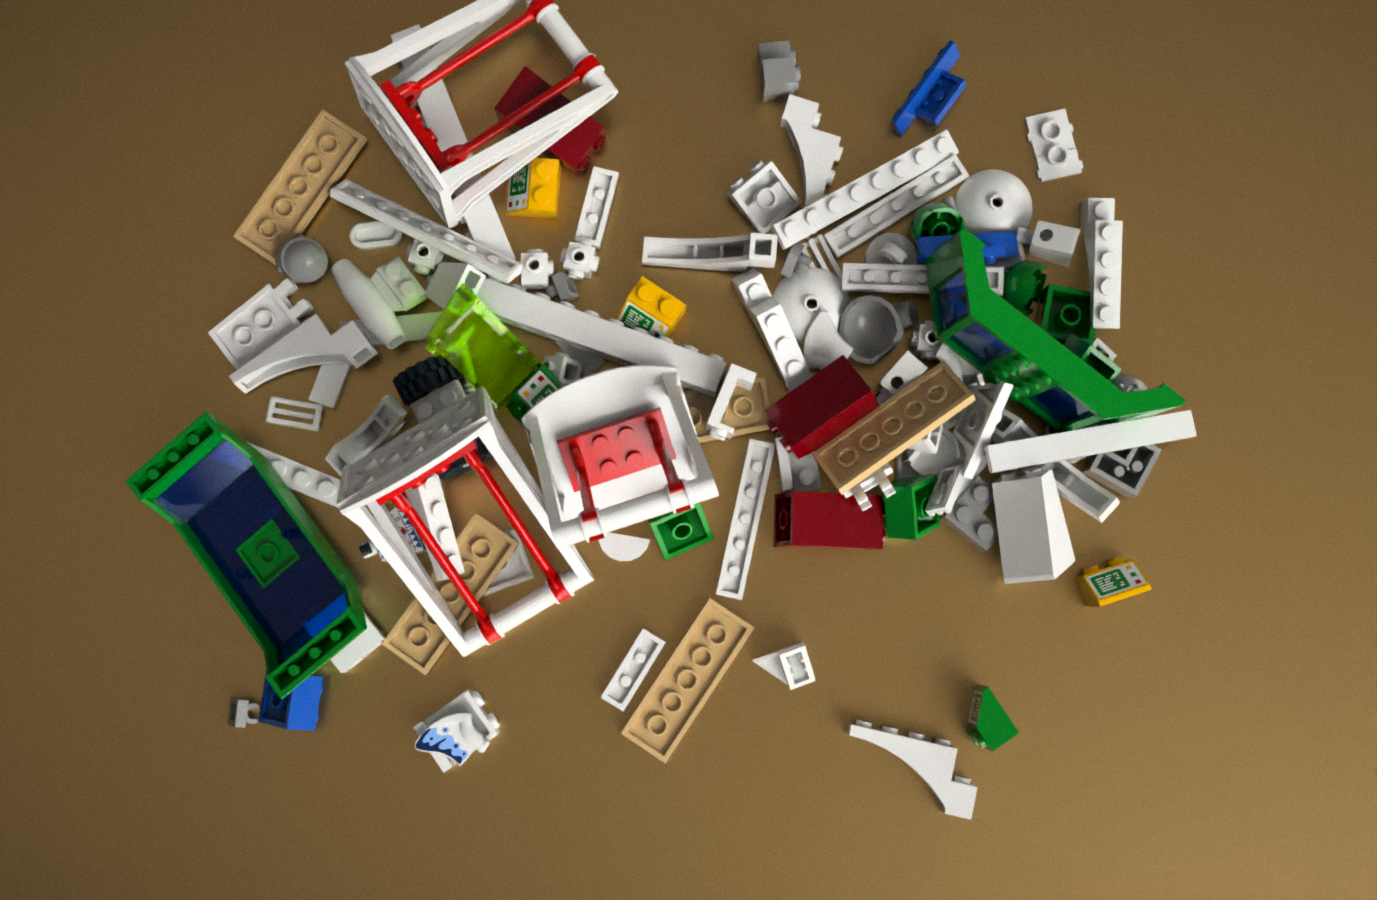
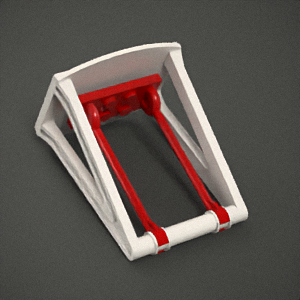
M477 0L376 52L356 57L352 56L344 63L359 106L449 229L458 225L459 221L475 203L603 107L618 93L617 88L605 74V68L595 58L594 53H590L560 14L558 11L559 7L557 4H554L553 0H524L527 4V11L433 72H431L433 69L523 0ZM534 21L542 24L573 65V73L465 144L451 146L442 152L437 145L438 139L430 128L425 130L421 123L423 121L421 115L415 107L410 109L409 106L417 101L422 91L526 24ZM442 40L393 79L382 83L380 87L371 78L372 75ZM581 82L584 85H588L592 90L465 160L468 154L575 84ZM507 158L455 199H451L452 193L467 179Z
M633 365L597 372L555 390L541 399L521 417L537 464L550 530L557 549L584 540L587 543H591L605 538L608 532L672 511L674 514H679L694 508L693 504L719 496L714 478L699 443L676 367Z
M483 386L342 470L336 503L342 515H345L362 528L463 657L486 644L488 646L504 637L505 633L551 605L555 603L560 604L574 596L575 591L594 581L592 573L574 544L559 549L571 566V569L565 573L555 572L483 463L476 449V438L478 436L554 542L543 493L495 417L489 395ZM462 456L471 468L477 472L547 578L543 586L496 614L485 613L411 505V501L405 491L410 487L412 489L420 487L427 481L426 478L434 473L436 475L442 474L450 468L452 462ZM391 499L396 508L403 512L476 617L477 622H475L474 627L464 632L384 505L385 502ZM366 504H367V506L369 507V509H370V511L372 512V514H371V513L368 511V509L365 507Z

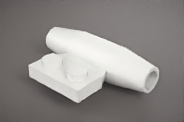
M398 256L377 268L371 279L348 259L336 262L331 272L343 297L365 327L389 349L401 345L406 336L394 312L404 310L406 312L428 299V297L425 296V290Z

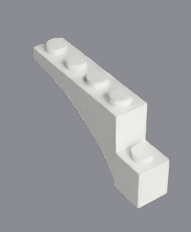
M789 94L780 126L787 130L798 155L804 183L805 208L827 196L823 194L825 186L832 185L836 172L831 170L833 162H839L844 147L839 146L841 137L817 130L822 115L817 112L819 103Z
M1087 198L1081 202L1080 228H1082L1089 270L1090 328H1120L1123 221L1114 220L1115 198Z
M751 233L718 238L644 237L642 265L742 273L747 271V266L774 268L778 235Z
M752 268L732 278L731 281L740 301L763 339L788 392H791L811 378L812 375L781 304L772 298L763 275L755 268Z
M315 314L311 318L304 320L301 325L290 333L283 335L272 346L262 350L251 361L240 366L229 377L246 394L276 376L300 368L324 364H349L357 369L378 354V352L353 320L341 326L337 332L332 334L328 326Z
M1003 409L1001 420L996 424L991 436L995 444L1038 437L1021 418L1006 409ZM1066 460L1021 468L1024 473L1025 470L1033 467H1041L1042 470L1052 469L1058 494L1101 523L1120 503L1116 496L1089 479Z
M434 473L427 477V481L416 489L410 487L405 491L411 501V505L457 572L462 574L465 571L439 475ZM425 545L437 581L449 579Z
M856 719L855 724L848 723L846 732L848 735L867 740L885 748L913 768L937 797L941 804L940 811L944 814L971 820L978 787L970 784L971 779L955 775L954 780H952L958 749L950 746L951 741L935 737V741L931 742L924 740L925 735L910 731L908 736L900 735L897 728L884 725L882 730L871 728V722Z

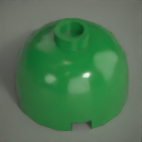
M942 202L928 203L919 208L914 214L910 225L911 236L917 246V238L955 235L962 228H965V222L959 212L949 204Z
M1025 260L1013 265L1009 272H1004V300L1021 313L1030 315L1034 311L1033 308H1030L1033 300L1038 303L1047 275L1043 274L1042 270L1047 269V266L1039 262Z

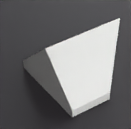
M801 641L751 660L788 685L790 690L816 681L804 642Z

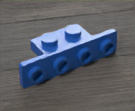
M950 40L939 51L937 59L924 72L923 78L916 88L910 91L908 99L902 107L895 112L892 124L897 134L903 136L916 117L937 126L966 87L964 79L949 73L960 57L955 42Z
M1015 231L973 234L986 244L982 250L985 264L996 263V259L1018 257L1017 233ZM954 235L917 238L918 263L926 264L925 260Z

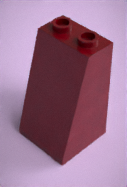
M524 66L494 108L498 120L500 121L552 86ZM560 94L507 130L514 134L569 104L571 101ZM589 116L542 153L550 159H559L560 166L576 176L580 170L583 172L591 162L590 156L594 150H600L605 143V128Z
M842 355L764 411L769 418L766 424L774 435L780 433L783 437L779 441L788 454L793 451L797 458L800 459L821 448L876 409L879 404L871 388L846 357Z
M804 491L775 494L774 547L883 549L886 533L883 529L885 503L882 500V495H866L872 507L862 511L854 495L846 498L841 493Z

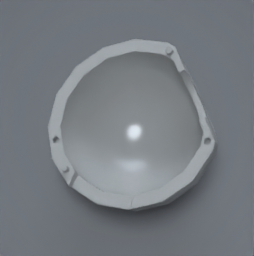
M873 295L858 297L850 302L840 315L842 316L839 326L840 336L854 347L849 356L858 362L866 364L878 362L888 355L903 338V318L897 308L884 298Z

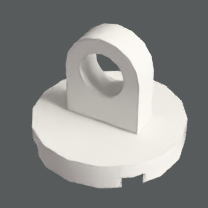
M885 233L877 236L870 243L865 253V263L917 265V252L907 237L898 233Z

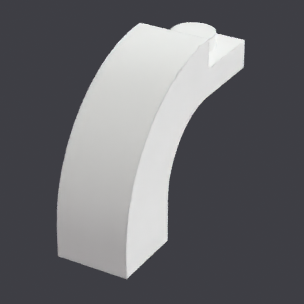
M390 393L385 395L370 417L357 430L333 445L325 460L342 476L344 468L386 444L395 436L405 423L403 419L407 414L406 410Z

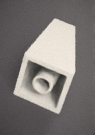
M1033 467L1025 470V473L1017 474L1016 470L1001 473V477L992 483L1005 584L1056 579L1075 562V557L1052 469L1042 470L1041 467Z

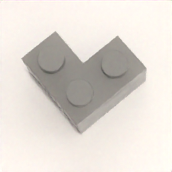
M789 40L758 43L757 56L762 102L788 100L789 94L794 95L795 90H799L798 81L801 80L800 66L796 65L795 49H790Z
M1154 445L1125 449L1121 456L1113 452L1091 455L1081 473L1126 498L1136 497L1162 449Z
M977 476L958 501L954 503L951 513L945 512L940 517L944 523L980 552L987 551L998 538L997 525L983 514L985 509L994 500L992 486L980 476Z

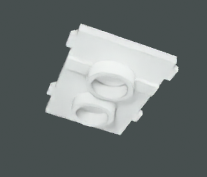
M1065 108L1025 117L1028 130L1027 138L1032 145L1038 168L1036 172L1041 182L1082 173L1083 163L1078 158L1072 136L1074 129L1072 124H1069Z

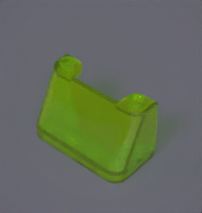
M464 283L454 292L425 338L428 342L425 347L434 357L437 358L441 355L443 358H446L476 389L481 386L486 389L491 404L497 411L542 366L539 360Z

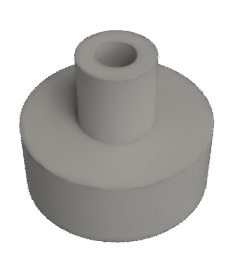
M911 300L899 303L897 310L903 318V327L916 326L919 322V315L915 304Z

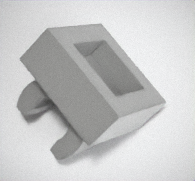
M798 242L793 244L780 273L781 275L790 278L794 269L798 273L806 275L813 259L809 256L801 255L805 245Z
M560 271L552 275L554 284L545 288L550 298H560L570 302L580 298L573 278L569 277L566 272Z
M231 697L227 724L233 727L245 728L246 722L249 724L257 723L256 718L248 717V711L251 708H259V705L249 702V700L244 698Z

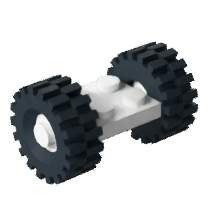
M445 352L434 357H428L426 360L415 363L416 365L406 368L405 371L400 372L398 376L393 378V383L404 406H411L419 423L466 396L460 384L465 379V376L453 352ZM478 436L476 438V449L484 463L493 456ZM462 456L452 462L448 470L439 474V479H449L472 468Z

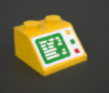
M534 158L508 178L505 215L557 219L561 176L559 159Z
M642 276L627 297L616 320L623 322L624 327L634 329V327L642 328L655 338H659V336L668 338L686 312V304Z
M1123 556L1108 560L1109 566L1100 569L1098 564L1082 569L1084 574L1076 576L1087 607H1101L1152 589L1133 559L1124 560Z

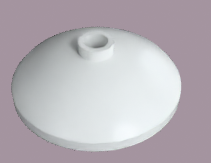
M988 169L973 174L961 185L955 197L956 208L965 222V229L972 234L1008 231L1018 233L1020 226L1028 227L1032 217V199L1028 189L1019 178L1003 170ZM995 199L999 200L1000 203H1001V206H1000V207L994 206V205H993V200H995Z
M809 267L806 275L800 274L796 270L793 271L790 278H783L773 295V298L781 304L796 341L801 345L805 344L808 330L822 310L829 312L836 330L840 333L839 326L842 317L840 315L850 303L848 292L842 291L840 279L827 270ZM814 300L817 306L811 309L807 306V301Z

